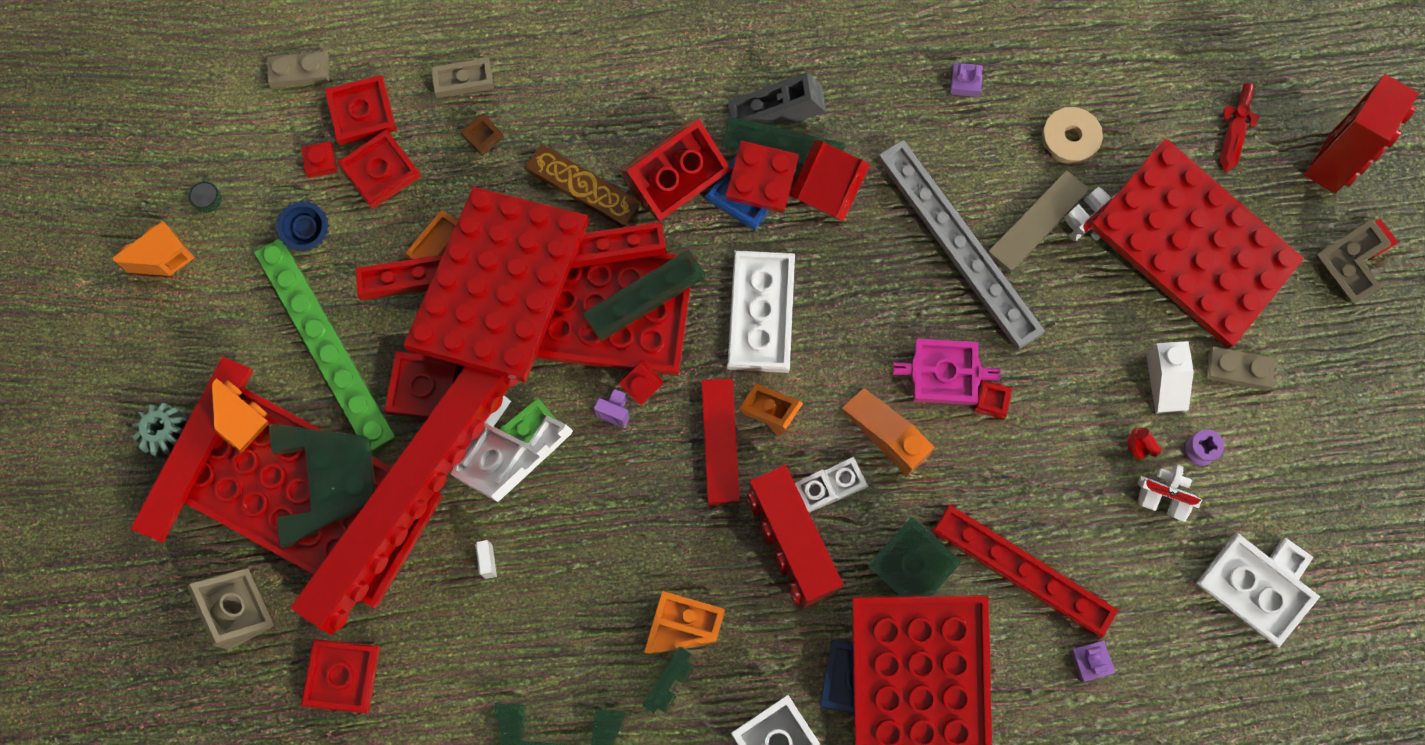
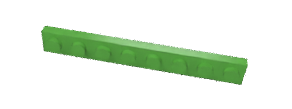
M277 239L255 251L256 257L366 452L371 456L398 440L289 248L283 244V241Z

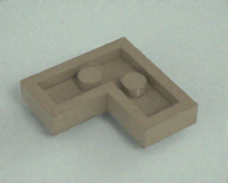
M1371 219L1319 252L1316 257L1352 305H1355L1382 288V285L1364 262L1390 246L1391 242L1374 220Z

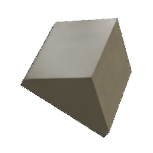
M248 568L191 583L187 586L212 645L215 647L231 650L274 626Z

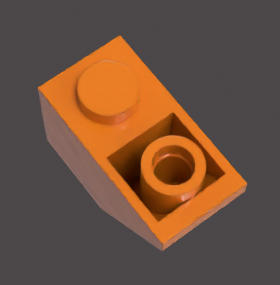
M162 221L158 225L150 227L135 242L125 245L112 258L127 273L171 276L195 257L176 233Z
M216 378L212 383L214 429L218 435L242 453L268 425L267 420L264 418L267 413L253 401L249 405L239 397L242 392L227 380L223 384Z

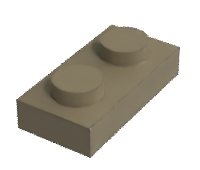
M326 51L267 57L268 84L271 88L329 83V57Z
M489 58L431 67L436 98L495 89Z
M1212 347L1209 350L1206 379L1269 391L1273 388L1276 358Z

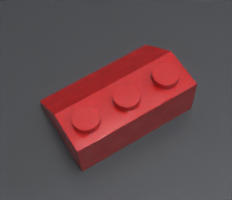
M695 119L684 123L618 171L636 198L641 201L658 221H661L731 171V168L700 119Z

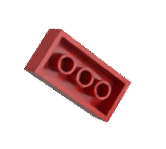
M1384 74L1330 132L1304 173V176L1334 194L1344 185L1349 188L1358 175H1362L1368 169L1372 161L1376 162L1387 147L1391 148L1402 133L1398 128L1401 123L1405 124L1414 114L1416 107L1413 106V103L1419 93Z
M781 466L750 480L749 492H746L748 497L746 499L747 505L752 515H759L761 519V527L759 528L766 545L772 544L775 549V557L773 559L781 575L786 573L790 582L787 589L794 604L800 603L804 610L839 594L844 584L787 466Z

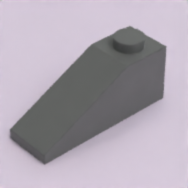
M808 72L728 101L731 125L734 129L797 122L826 112L822 85Z

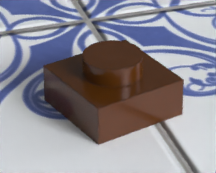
M483 113L461 131L462 137L481 156L486 154L504 138L503 133Z

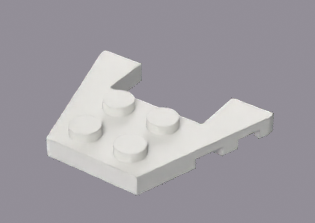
M503 396L499 409L491 413L485 421L482 433L471 441L466 448L464 458L458 465H454L451 475L458 481L497 502L573 432L566 424L549 416H546L529 443H525L495 428L494 425L511 402L505 396Z

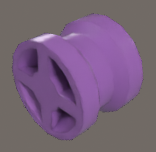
M1205 429L1187 440L1184 452L1191 463L1205 466L1222 455L1224 442L1218 433Z

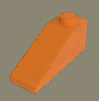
M865 388L841 409L907 477L931 455L935 448L910 422Z

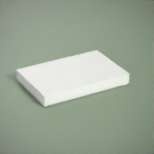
M1238 533L1234 534L1195 583L1277 648L1283 644L1320 598L1314 591Z

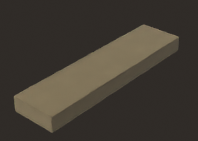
M1066 170L988 251L991 259L1011 274L1090 189Z

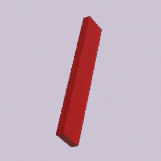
M222 356L138 513L131 530L164 543L220 436L214 429L212 383L216 378L223 384L228 380L243 392L253 373L250 367Z
M950 504L931 532L1099 639L1104 637L1118 612V609Z

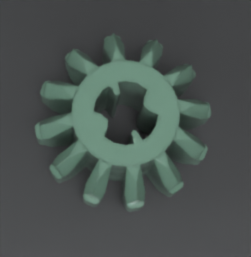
M162 403L159 408L149 404V412L147 414L138 412L141 421L132 424L133 428L138 431L132 438L135 442L140 443L139 449L145 453L150 452L154 457H160L164 452L169 456L188 419L182 417L183 413L177 407L171 408L167 403Z

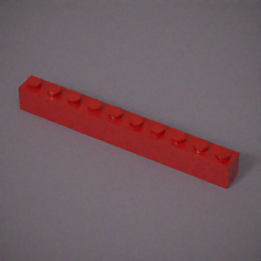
M465 366L290 608L331 635L345 625L349 617L348 613L356 602L361 601L365 597L369 589L368 585L376 574L381 573L388 564V557L397 546H400L405 541L408 529L416 519H419L425 513L428 501L435 492H438L444 486L448 473L454 465H458L462 461L468 445L482 433L487 418L491 413L499 409L503 396L510 387L516 385L518 380Z

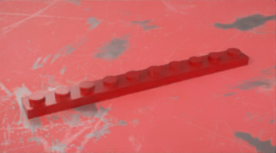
M662 222L585 233L571 269L667 254ZM443 255L357 267V296L361 301L427 291Z

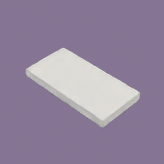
M734 250L728 370L789 373L795 254Z

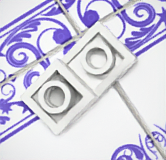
M854 457L827 470L822 469L795 483L808 512L834 503L869 487Z

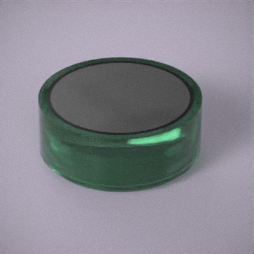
M208 181L196 183L190 189L188 195L191 205L202 213L216 210L222 201L219 189Z

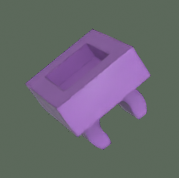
M953 63L950 94L979 97L983 66Z
M614 389L609 402L599 398L594 407L596 417L625 429L630 419L628 410L624 408L627 401L626 393Z
M1105 641L1070 650L1081 683L1115 673Z

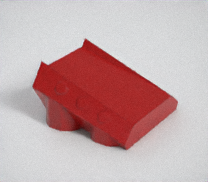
M815 139L790 197L844 222L870 164L824 141Z

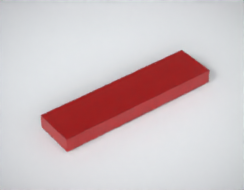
M733 379L702 380L708 505L740 504Z

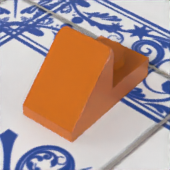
M755 384L739 409L744 415L767 424L777 436H780L803 403L788 395Z

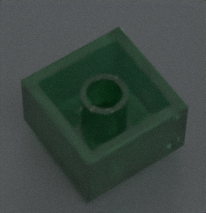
M910 517L867 566L900 596L933 595L962 561L913 517Z

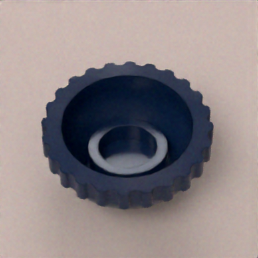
M309 201L294 202V204H289L279 214L278 224L276 225L278 229L277 235H279V239L283 241V244L290 249L303 252L306 250L311 251L312 248H317L327 238L326 235L329 233L328 227H330V224H328L329 218L326 217V212L315 203L312 204Z

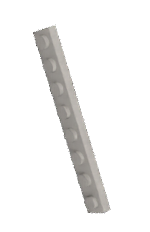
M903 140L879 154L878 161L1017 351L1043 335L1045 332L1043 327L906 142Z

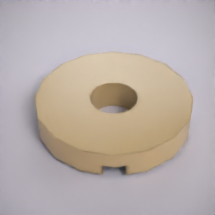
M1064 107L1055 111L1047 119L1042 131L1044 148L1048 149L1052 154L1051 157L1056 161L1067 165L1082 164L1092 158L1098 152L1103 140L1102 127L1097 118L1088 111L1077 107ZM1074 131L1078 134L1079 140L1069 141L1065 137V132Z

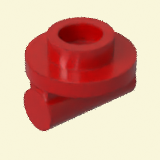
M1134 428L1131 435L1127 438L1128 450L1137 459H1145L1147 455L1156 457L1162 451L1147 428Z

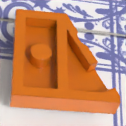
M662 591L644 653L652 655L717 642L725 609Z

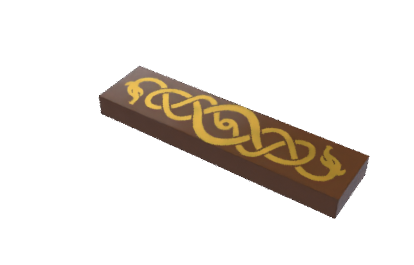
M543 144L540 145L525 166L526 172L622 228L629 225L642 206L641 201Z

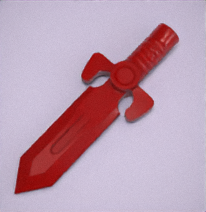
M1251 83L1243 84L1237 108L1226 106L1223 110L1225 121H1228L1232 114L1234 116V120L1229 122L1219 158L1225 174L1238 165L1248 126L1253 128L1260 118L1258 114L1250 112V103L1255 85ZM1246 118L1249 120L1248 126L1245 122Z

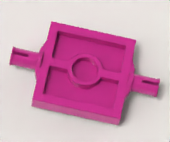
M916 339L912 363L893 362L892 375L911 376L914 385L913 402L976 405L978 403V386L981 380L1000 381L1001 374L999 373L1001 370L1000 368H985L981 366L978 357L979 342Z

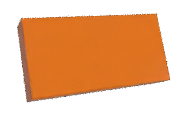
M441 209L405 252V258L410 260L443 255L458 220Z

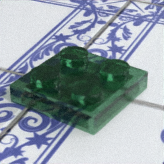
M682 647L678 648L643 704L646 710L655 716H658L661 711L665 714L668 712L677 697L673 693L675 687L679 682L684 685L694 670V665L691 663L693 660L691 653Z

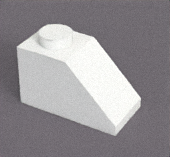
M1189 342L1157 343L1146 354L1155 413L1187 412L1189 410L1194 372Z

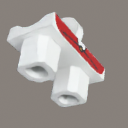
M1100 187L1096 188L1084 199L1094 211L1091 216L1078 204L1064 217L1068 225L1074 230L1068 236L1075 242L1091 229L1089 225L1114 196L1110 197ZM1095 232L1091 234L1092 238L1096 241L1101 238Z
M1175 464L1171 471L1159 469L1157 477L1167 480L1166 484L1141 475L1137 482L1141 487L1138 497L1139 505L1156 511L1162 495L1172 498L1166 514L1184 522L1190 515L1193 507H1200L1202 499L1177 489L1178 485L1189 488L1192 483V479L1182 476L1183 466Z

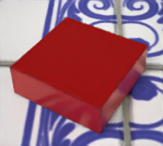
M982 380L978 391V403L975 405L974 412L1005 419L1013 388Z

